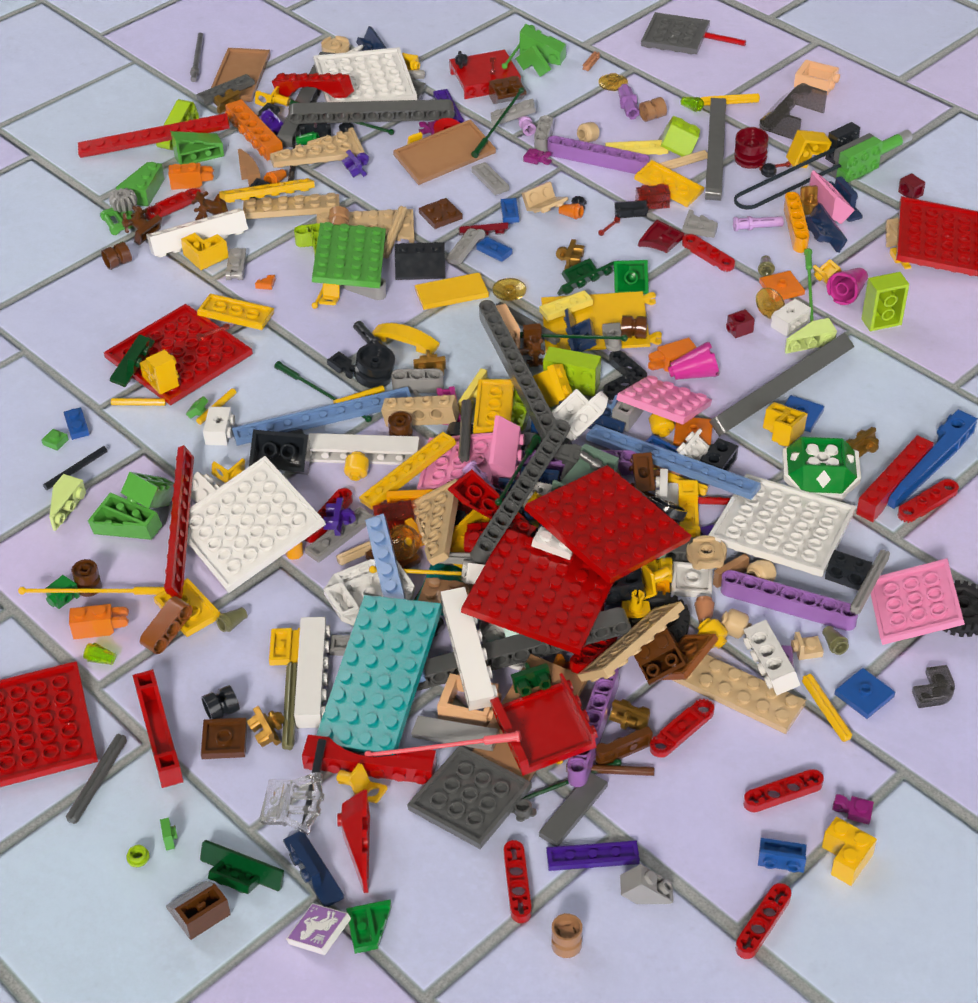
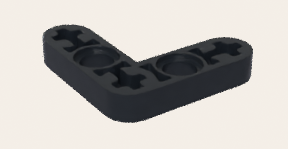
M620 350L610 352L609 364L623 376L605 384L603 393L608 397V400H613L614 396L618 395L619 392L647 377V372ZM622 383H628V384H630V385L624 386V385H621V384H622Z

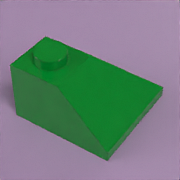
M648 260L613 261L615 293L643 291V294L649 293Z

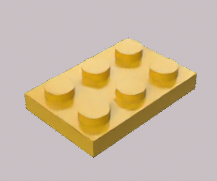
M188 578L184 580L183 597L181 600L191 605L193 612L180 631L186 637H189L215 622L221 613ZM163 591L154 596V602L162 609L172 597Z

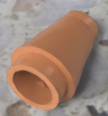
M709 596L698 597L694 606L700 625L707 618L712 619L715 603Z

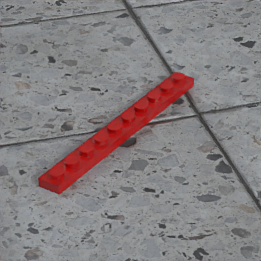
M225 113L78 142V155L80 158L170 141L172 140L170 131L211 133L230 129L229 117Z
M185 445L178 447L176 456L171 525L169 526V547L164 584L165 592L171 597L176 596L180 599L183 597L194 456Z

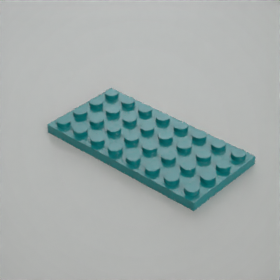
M364 595L316 736L330 737L337 745L352 752L365 753L366 751L379 752L398 749L443 609L441 603ZM392 753V754H390V755H382V756H392V755H396V754H393V753Z

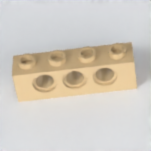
M455 395L385 398L381 409L386 427H388L389 416L395 412L408 413L412 418V426L457 422L460 412Z

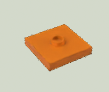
M791 271L759 278V283L773 302L805 295V289Z
M692 418L684 424L676 422L673 445L680 446L683 442L686 444L685 438L692 431L695 433L700 428L702 432L699 437L710 446L712 425L709 421L712 419Z

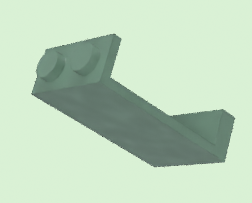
M584 444L581 447V451L583 450L594 459H599L604 466L608 465L617 472L618 457L588 444ZM580 458L561 482L556 480L552 482L551 491L594 472V470Z

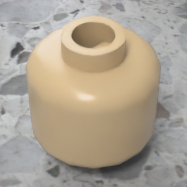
M594 122L581 124L577 129L579 140L588 143L596 141L600 132L597 124Z
M760 559L749 564L746 573L748 575L772 582L776 578V568L769 560Z
M730 609L728 612L725 611L720 621L728 630V635L737 639L745 634L743 629L752 625L749 623L748 614L736 609Z

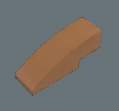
M238 149L242 180L248 179L250 186L256 178L261 179L259 168L249 154L242 149Z

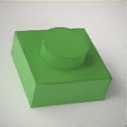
M204 396L199 398L192 404L186 415L191 419L196 415L200 416L203 414L208 400Z
M52 429L42 439V444L58 451L69 438L67 434Z
M169 818L160 819L166 851L175 849L174 839H178L176 826H171Z

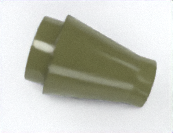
M765 255L761 257L758 272L764 277L772 275L775 267L770 257Z
M241 607L233 611L221 613L216 619V623L222 632H230L246 619L248 615L246 610Z
M827 626L823 629L822 634L832 653L841 655L848 650L849 644L846 637L832 626Z

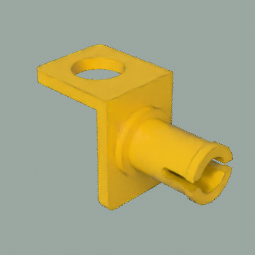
M276 86L271 95L256 91L255 104L264 107L267 103L273 105L278 103L288 107L290 97L280 95L279 86ZM259 96L265 97L266 102H261Z
M323 283V296L319 300V304L336 305L340 299V285Z
M243 458L229 470L215 461L212 463V475L224 483L245 470V459ZM217 469L222 472L223 476L217 472Z
M646 565L642 566L646 591L644 600L657 595L656 583L672 577L667 566L654 572Z
M634 590L631 594V601L621 602V608L625 609L628 618H643L650 612L649 601H643L645 597L643 591L638 590V596H636L637 590Z
M360 763L357 764L352 772L340 770L337 774L336 780L338 783L351 786L355 795L362 790H367L369 793L373 789H379L376 795L368 796L369 802L378 803L388 789L387 785L371 782L363 765Z

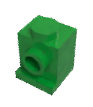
M62 575L45 589L78 588L75 582ZM46 593L48 604L58 609L69 603L73 598L78 599L80 597L79 593Z

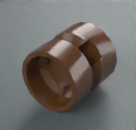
M123 241L114 245L113 248L108 247L101 250L102 259L109 270L119 267V264H126L132 261L130 250Z
M622 315L621 336L625 334L628 338L635 336L636 339H646L647 316H637L634 319L633 316Z
M395 412L389 416V436H413L412 418L408 413Z
M84 559L72 566V576L78 589L102 588L98 567L94 561ZM79 593V595H81V596H83V597H91V596H94V595L98 594V593Z

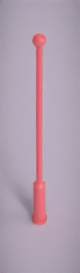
M515 731L512 733L488 735L482 739L379 752L366 751L364 756L374 757L390 755L392 753L398 754L478 743L488 745L513 741L521 742L520 731Z

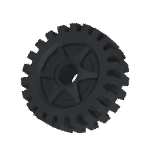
M955 580L954 585L965 625L943 631L947 633L950 630V635L953 636L959 633V637H964V634L967 637H972L973 633L978 635L977 584L972 583L970 586L968 581H964L961 584L960 580Z
M658 591V595L643 600L649 601L650 611L656 607L681 601L685 609L679 613V618L666 625V629L673 634L677 643L684 635H687L690 624V612L682 599L678 600L676 595L671 597V593L668 592L662 595V591ZM629 618L631 628L642 618Z

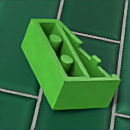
M525 24L520 31V55L533 45H536L547 63L561 65L566 58V44L552 36L548 37L542 34V31H536L530 28V25Z
M146 162L116 186V190L120 188L132 189L137 196L136 205L149 206L165 180L162 164Z
M129 472L121 493L127 496L128 501L136 504L139 503L148 509L165 507L171 503L174 483L164 477Z
M111 492L88 520L94 534L152 540L162 527L156 511L132 503Z

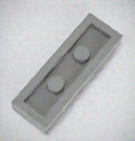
M533 98L512 105L499 124L535 113L536 108ZM506 108L491 112L493 126Z
M486 162L472 166V173L494 195L509 191V185Z

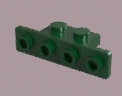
M589 258L563 270L561 274L567 283L560 287L557 294L559 296L562 294L567 295L577 287L580 289L590 281H597L600 276H608L614 271V262L597 269Z
M138 335L111 375L110 382L126 387L137 369L140 368V362L149 355L155 340Z
M204 840L202 842L200 860L214 866L209 870L208 879L245 894H249L259 884L276 891L282 889L283 869L211 841Z

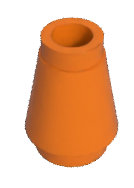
M280 169L267 172L264 176V181L270 184L279 183L286 178V171Z
M579 203L564 204L559 207V214L573 219L582 218L584 208Z

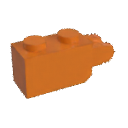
M200 163L169 165L168 175L171 190L200 188L202 182L213 180L214 169L211 166H201Z
M689 337L659 346L657 351L650 353L648 356L651 361L648 363V369L654 371L663 368L664 371L669 372L668 367L671 366L670 363L697 347Z
M111 604L70 608L69 625L73 640L110 636L114 633V628L128 626L129 619L126 616H128L129 610L126 607H111Z

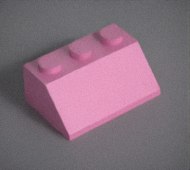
M813 170L811 172L810 186H818V203L823 205L834 222L837 221L842 224L855 211L854 208L830 182Z
M495 416L489 460L494 484H499V478L511 479L519 465V461L523 459L521 445L525 443V435L521 434L520 426L501 416ZM520 469L519 473L517 474L515 480H517V477L520 476L521 469Z

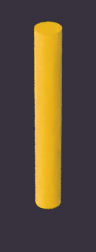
M381 385L336 399L333 403L385 392V389Z
M231 388L211 407H222L237 393L236 390ZM208 409L196 419L198 424L201 425L206 421Z
M111 398V405L166 406L165 399Z

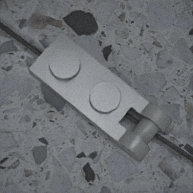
M469 228L445 258L446 261L450 264L460 265L479 239L485 237V231Z
M246 248L229 249L227 270L225 272L226 280L236 278L243 280Z

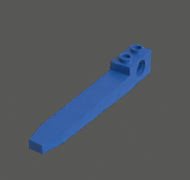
M959 409L953 415L950 414L944 425L941 424L937 430V443L897 486L889 497L887 506L893 509L898 507L945 464L975 432L978 418Z

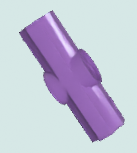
M622 84L618 88L621 109H624L626 116L630 120L636 119L639 116L637 96L633 94L631 87L627 84Z

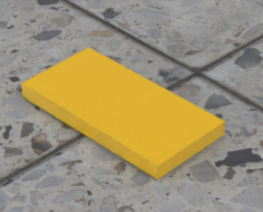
M653 160L647 163L634 177L638 182L685 207L694 202L705 189V187Z
M480 273L415 285V291L423 310L489 297V292Z
M211 293L197 310V315L259 330L264 329L274 314V308Z
M478 379L473 434L492 433L495 416H501L512 422L514 385L511 379Z

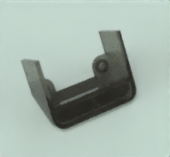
M805 83L797 85L782 96L760 119L759 127L762 130L793 140L797 130L801 128L802 119L791 116L790 111L795 105L824 113L827 91Z

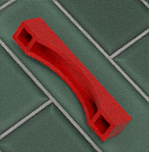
M280 73L272 80L274 89L276 86H279V94L290 97L301 87H314L334 98H346L354 92L349 74Z
M917 435L859 497L856 514L874 522L885 509L889 497L897 486L932 449L934 443Z
M154 670L134 674L132 676L161 787L165 788L183 783L179 761L168 727Z
M316 735L307 736L302 753L304 769L312 770L318 739H325L326 746L321 771L338 773L340 770L352 772L357 764L360 763L363 765L368 777L391 779L398 782H415L417 784H426L435 774L437 765L436 750H422L392 756L372 757L355 754L337 745L330 737Z

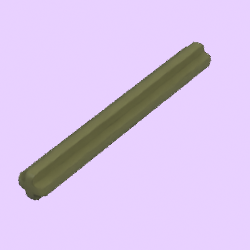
M289 662L286 667L283 714L285 720L282 732V748L284 750H292L295 743L294 711L298 664Z

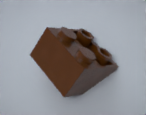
M518 76L489 81V97L493 104L509 102L517 95L518 89L524 87ZM525 88L524 93L520 94L517 100L522 99L526 95Z
M668 629L654 635V640L641 647L642 650L634 655L649 685L687 666L675 637Z
M204 881L166 905L167 910L190 940L231 915L227 898L215 883Z

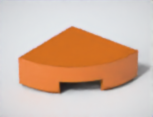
M267 275V278L262 280L258 279L255 283V288L272 290L276 280L275 275Z

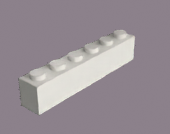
M238 208L147 234L151 253L154 256L163 257L171 251L173 253L182 251L181 238L196 233L203 240L216 234L225 239L230 234L239 235L244 233L248 226L244 211Z
M308 434L310 462L345 463V459L349 454L361 452L369 459V464L400 465L420 450V438L416 436Z
M461 587L441 591V605L468 709L472 711L491 707L490 700L497 697V689L495 684L491 685L492 671L490 666H486L487 652L485 647L481 648L480 642L483 640L481 630L476 629L475 624H478L477 618L461 613L462 605L468 596L466 588Z
M302 617L300 621L294 711L296 728H319L323 713L325 712L326 706H323V702H327V689H324V685H328V673H325V669H329V658L326 657V653H329L330 649L329 641H326L327 637H330V625H326L325 617Z

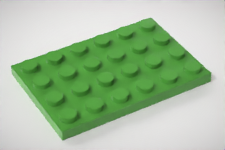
M330 222L320 223L312 282L380 288L386 229L365 227L363 225L352 226L348 224L333 225Z

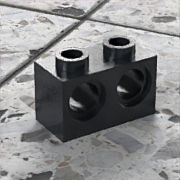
M718 438L714 444L709 446L706 455H702L700 461L729 471L737 460L738 445Z
M834 550L826 569L825 579L859 591L872 566V562Z
M641 568L614 582L605 601L606 605L631 600V594L634 590H637L636 596H638V590H641L646 597Z

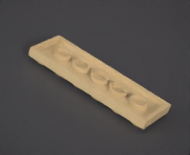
M328 193L326 195L312 194L310 196L296 195L294 197L281 196L273 199L265 197L258 200L250 198L243 201V211L246 219L329 213L332 207L340 206L339 194Z
M682 602L656 607L650 611L628 633L621 636L578 674L581 682L588 680L594 682L602 677L608 679L613 676L615 669L628 663V658L639 653L643 645L653 641L656 633L664 631L669 622L679 618V613L685 609Z
M709 655L703 658L687 680H672L784 734H787L806 703L805 699L787 691L776 695L773 688L768 689L765 681Z

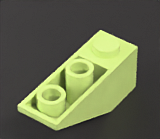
M829 318L812 321L786 339L785 353L823 347L836 338L837 330Z
M63 474L53 486L49 517L54 531L64 523L79 501L85 497L86 489L82 479Z

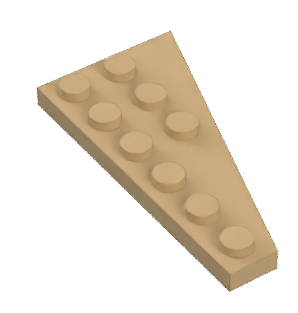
M352 127L344 133L342 131L336 132V135L332 137L327 135L308 141L307 145L304 146L296 145L295 149L292 150L283 149L271 153L270 160L273 168H282L284 166H298L301 164L342 161L348 157L346 153L348 150H351L355 157L359 153L365 152Z
M407 209L396 241L407 239L409 243H414L413 209ZM397 210L350 212L348 225L385 228L386 238ZM329 213L317 214V223L328 222Z
M457 478L410 502L414 508L413 513L416 515V523L422 536V542L425 545L424 550L427 560L432 566L449 558L458 499L448 491V488L458 480Z

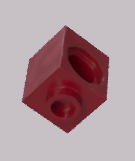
M911 173L900 179L898 192L905 197L917 199L923 196L926 182Z
M746 309L728 315L726 329L736 339L753 333L755 319Z

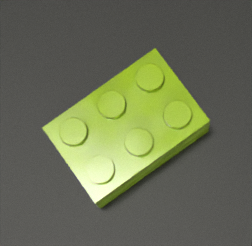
M901 272L868 278L861 319L869 331L902 325L909 283Z
M549 346L543 359V371L548 370L547 367L550 365L563 364L572 393L577 389L582 395L594 397L600 385L601 356Z

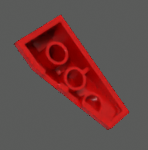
M472 469L448 488V491L461 503L489 519H492L500 507L495 504V500L500 495ZM518 512L508 529H511L519 519L527 523L529 521Z
M362 790L342 803V812L337 814V825L342 827L343 838L364 893H368L370 809L368 791Z

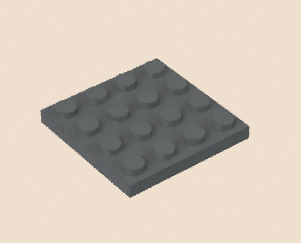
M655 12L641 40V46L697 54L705 33L710 26V20Z
M459 746L407 804V807L414 814L481 849L514 810V806L530 791L532 783L486 758Z

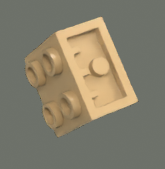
M545 182L521 193L526 210L533 211L534 213L540 211L541 213L551 210V207H560L564 205L563 202L568 200V197H555L551 182Z

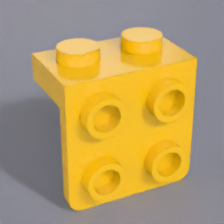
M563 364L550 365L547 367L548 370L533 376L550 408L558 405L559 401H564L572 394Z

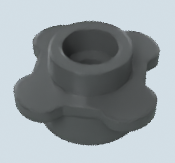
M520 799L511 813L516 815L517 821L523 822L529 817H534L537 811L532 808L529 800Z

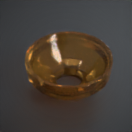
M400 524L394 526L389 532L396 560L404 561L411 559L416 555L420 546V538L417 531L408 525ZM407 537L412 540V545L409 549L404 546V540Z

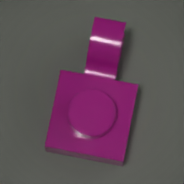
M437 120L428 122V124L423 121L419 122V126L424 127L419 129V132L423 135L426 133L435 134L433 127Z
M530 148L523 156V162L536 165L540 162L549 165L552 160L547 158L551 156V152Z
M836 794L832 810L848 813L847 819L869 825L874 802L854 796L849 801L845 796Z

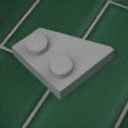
M689 209L682 232L714 238L718 223L707 219L703 215L698 217L694 215L693 210Z

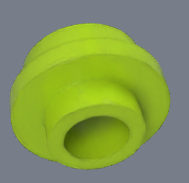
M142 845L132 846L126 855L127 862L132 867L144 866L150 858L149 851Z

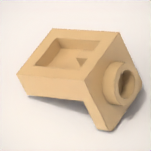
M795 632L794 640H791V647L793 652H796L798 660L823 657L824 651L818 636L802 638L800 632Z

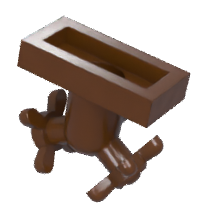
M197 191L195 199L191 202L192 204L197 202L200 204L199 208L194 209V212L199 211L195 220L208 217L206 212L217 215L228 211L226 202L220 198L219 194H217L214 201L205 199L204 197L209 194L207 191L203 194Z
M133 206L132 209L135 213L131 214L132 219H127L126 213H123L121 223L126 233H129L128 226L133 225L137 229L134 242L140 245L147 240V234L161 229L162 218L157 214L150 221H146L144 213H147V209L142 210L140 206Z
M540 323L523 325V347L519 351L521 355L532 356V360H526L529 367L543 366V358H539L540 354L545 355V351L541 349L543 339L541 338L542 328Z
M652 452L632 454L630 459L632 466L629 467V471H633L634 483H631V485L641 492L655 491L654 477L660 476V469L653 470Z

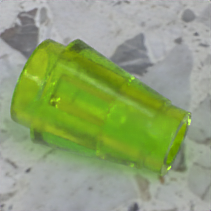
M682 97L681 105L697 112L702 110L704 101L700 97Z
M94 642L93 644H87L83 658L87 659V662L113 665L116 653Z

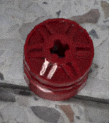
M747 127L738 131L735 138V162L747 169H756L763 166L767 161L768 134L756 127Z

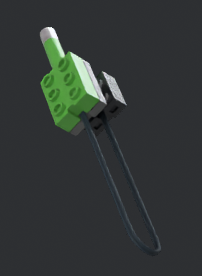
M850 122L829 132L828 138L832 142L829 150L739 192L734 197V204L745 210L755 209L809 183L810 178L754 205H742L737 201L738 197L826 156V160L834 165L818 174L823 176L832 172L831 176L835 179L842 176L849 183L879 168L880 156L911 141L912 133L909 130H904L883 141L870 133L859 138L860 127Z

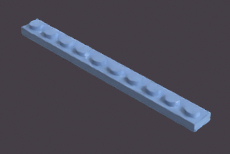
M408 387L233 427L232 433L236 445L239 446L252 442L253 429L276 432H290L298 429L306 430L381 412L385 398L412 396Z
M597 424L586 434L587 441L612 450H631L635 453L652 452L653 465L750 500L761 489V483Z
M383 513L366 519L365 522L383 597L406 599L386 517ZM424 670L419 683L426 681Z

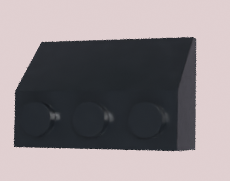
M418 242L395 244V280L445 279V243Z
M253 429L248 467L266 456L280 472L308 475L310 465L309 435Z

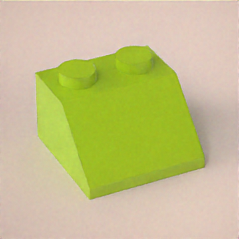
M673 116L664 130L661 147L681 157L692 153L699 138L700 129L696 125L685 122L682 118Z

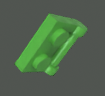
M113 208L103 210L100 213V217L109 226L111 234L117 235L120 231L125 230L121 223L123 220L122 214L125 212L119 213L114 211ZM126 211L127 219H132V211ZM114 216L118 223L114 224L110 217Z

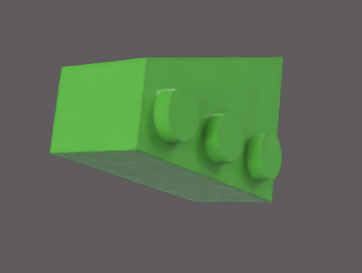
M170 131L174 156L178 164L198 163L224 156L223 144L218 134Z

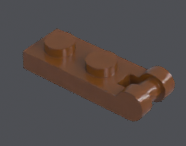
M647 726L643 729H637L627 736L619 737L611 743L597 744L595 763L597 765H607L615 759H622L649 747L653 736L652 730Z

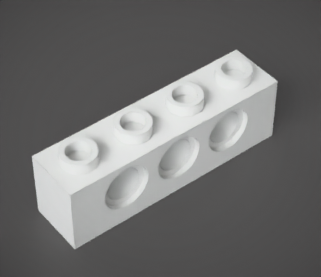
M767 620L743 629L746 636L743 639L747 650L752 649L750 654L754 663L759 662L757 667L761 676L766 675L764 680L768 689L773 688L776 695L800 686L796 672Z

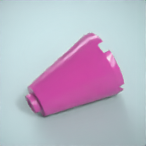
M855 268L833 274L827 282V293L829 296H832L833 301L837 304L849 305L853 303L868 280L866 270Z
M706 342L670 363L671 366L668 367L670 377L679 380L719 376L715 355L710 352L712 348L710 342Z

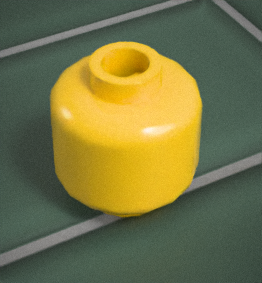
M653 413L649 417L651 431L654 435L666 437L675 428L674 421Z
M361 452L349 454L345 459V475L353 481H359L367 476L369 459L365 454Z
M707 618L698 626L699 631L697 634L714 633L718 637V641L712 648L717 647L719 649L726 644L728 630L718 619Z

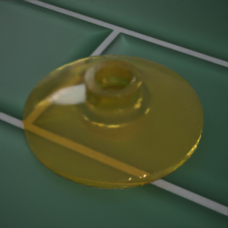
M610 73L601 76L598 83L605 90L618 91L622 84L628 85V80L623 75Z
M504 278L493 285L492 291L501 300L513 301L525 295L526 285L515 278Z
M762 288L756 294L757 308L769 319H771L772 314L785 305L781 295L774 289Z

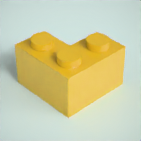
M797 130L786 158L794 167L810 159L812 155H819L829 150L832 142L824 132Z
M196 233L181 238L183 255L200 270L228 258L227 242L218 234L205 240Z
M166 350L160 351L140 362L142 376L160 395L179 386V374L175 368L177 364L176 359Z
M774 402L766 408L763 428L773 433L771 441L777 442L781 446H790L804 433L808 413Z
M837 816L825 831L822 848L836 855L831 875L852 886L873 856L877 838Z

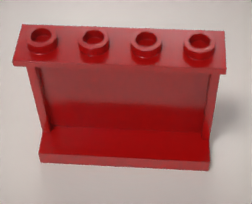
M505 49L467 56V65L463 66L462 69L455 63V58L449 59L450 74L456 75L464 90V99L489 95V81L518 76L521 81V76L512 60H510L506 69L502 68V64L509 58Z
M563 673L559 674L561 683L553 685L549 689L534 692L503 705L498 697L490 700L493 714L502 733L520 731L521 742L513 741L507 742L522 776L597 748L595 738H598L594 725H589V716L586 710H581L582 704L579 696L573 694L572 683L570 680L565 679Z

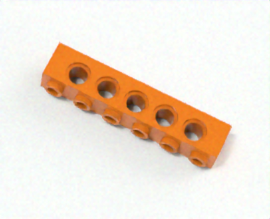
M242 99L225 105V113L228 114L232 125L239 130L240 134L245 136L253 148H256L259 154L267 161L270 160L271 153L283 150L282 141Z

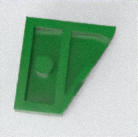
M391 899L346 908V912L351 918L349 928L355 954L379 948L392 908Z

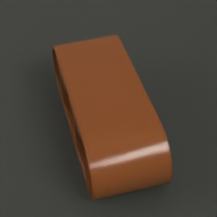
M176 596L170 598L142 633L140 644L154 654L162 653L192 615V606Z

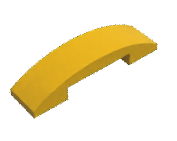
M379 324L372 332L375 337H379L383 342L391 338L416 346V351L426 354V350H430V355L434 354L440 346L439 342L428 334L403 324Z
M678 480V505L688 511L684 521L679 522V525L692 535L691 538H696L700 536L698 480Z

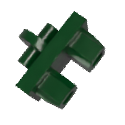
M527 662L524 663L525 670L511 674L514 691L522 697L530 695L532 692L531 688L539 686L541 690H546L551 687L550 682L552 680L547 663L530 668Z

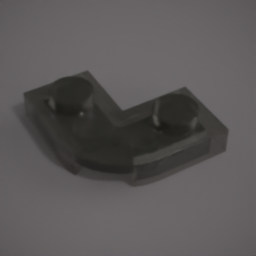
M947 665L927 667L925 673L930 684L913 686L912 694L918 708L946 704L952 699L955 690V683Z

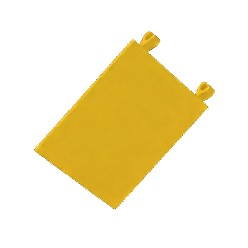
M643 291L590 294L589 296L593 299V305L574 311L572 315L576 319V324L590 318L593 322L595 335L603 336L602 324L620 322L621 325L622 315L633 316L634 319L637 316H646L645 303L654 305L656 300L651 298H656V294L650 292L643 296ZM567 296L541 297L542 305ZM565 315L550 321L543 317V327L556 334L568 335L566 332L567 325L564 321ZM647 324L646 339H636L633 336L625 342L621 340L622 348L650 347V343L659 345L662 343V333L654 332L649 335ZM560 338V342L556 345L545 340V353L549 346L571 350L567 341L569 338ZM596 339L597 345L587 350L606 349L604 339Z

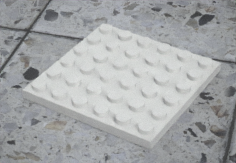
M400 47L313 56L317 73L349 74L354 92L346 98H334L323 91L326 102L417 100V94Z
M264 456L190 507L187 543L225 590L230 593L322 528L326 523L269 459Z
M746 474L745 478L761 483V489L752 500L733 494L709 536L715 537V540L720 543L721 541L724 542L727 548L734 549L735 551L823 577L834 550L837 549L855 514L856 506Z

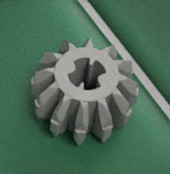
M120 188L110 193L109 202L114 211L126 213V211H132V207L137 204V196L132 189Z

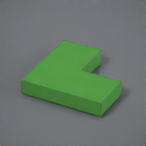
M533 45L515 58L523 71L532 65L540 77L551 70L536 45Z

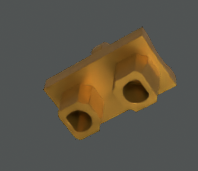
M228 89L225 92V97L219 94L215 96L214 103L217 106V112L219 114L225 112L226 104L240 100L241 92Z
M817 185L801 187L800 199L804 215H810L815 206L818 205Z
M571 239L568 249L567 247H559L557 249V258L561 261L566 260L564 270L581 262V257L584 255V246L576 245V239Z
M426 350V355L419 356L420 359H413V369H440L444 376V369H446L445 356L437 357V354L430 355V350Z
M870 427L866 431L860 430L857 432L855 439L849 438L846 440L852 449L859 451V458L867 452L874 453L879 448V440L875 436V427Z
M614 699L609 720L621 724L620 727L624 730L627 727L635 730L643 729L648 726L650 709L644 706L635 707L630 701L625 699L621 701Z
M259 706L253 708L255 715L247 720L249 727L254 733L262 727L264 729L255 735L257 742L262 747L271 742L276 746L280 744L281 740L274 728L277 730L282 728L285 720L283 714L270 711L268 713L269 716H267L265 713H262Z

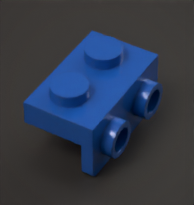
M761 838L758 866L804 873L807 844Z

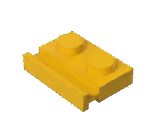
M292 628L271 629L270 666L288 665L289 662L298 664L300 628L298 630H292Z

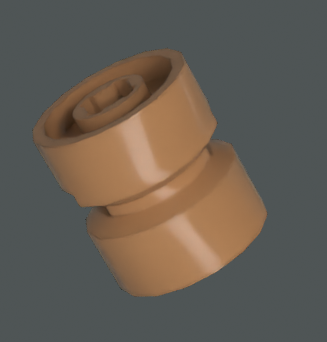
M658 97L651 101L641 102L639 104V113L642 120L647 122L665 116L667 114V106L664 99Z
M342 206L332 207L329 211L328 222L333 225L348 224L350 220L349 210Z
M564 913L558 915L552 922L551 947L553 952L562 958L574 957L582 948V923L577 916Z

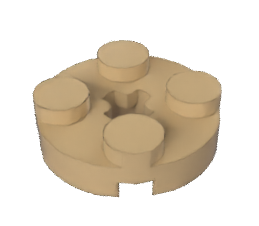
M335 36L336 38L333 39L327 37L321 42L322 52L336 54L350 51L349 40L343 36Z
M698 536L693 539L690 545L689 543L687 545L686 557L692 564V568L696 570L721 568L726 560V545L722 541L721 543L716 541L713 536Z

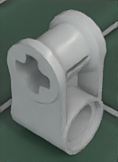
M620 322L602 324L603 336H621ZM604 339L608 351L615 352L622 348L621 340Z

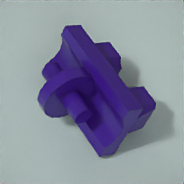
M270 109L263 111L259 118L272 132L278 135L283 122Z
M348 150L346 152L348 157L342 160L345 168L349 170L353 178L358 174H361L363 177L367 175L362 166L368 164L369 156L366 153H359L355 157L351 150Z
M337 498L336 504H326L327 517L323 518L326 523L324 530H334L335 536H341L343 523L344 525H349L356 520V514L351 508L344 509L342 507L343 498Z

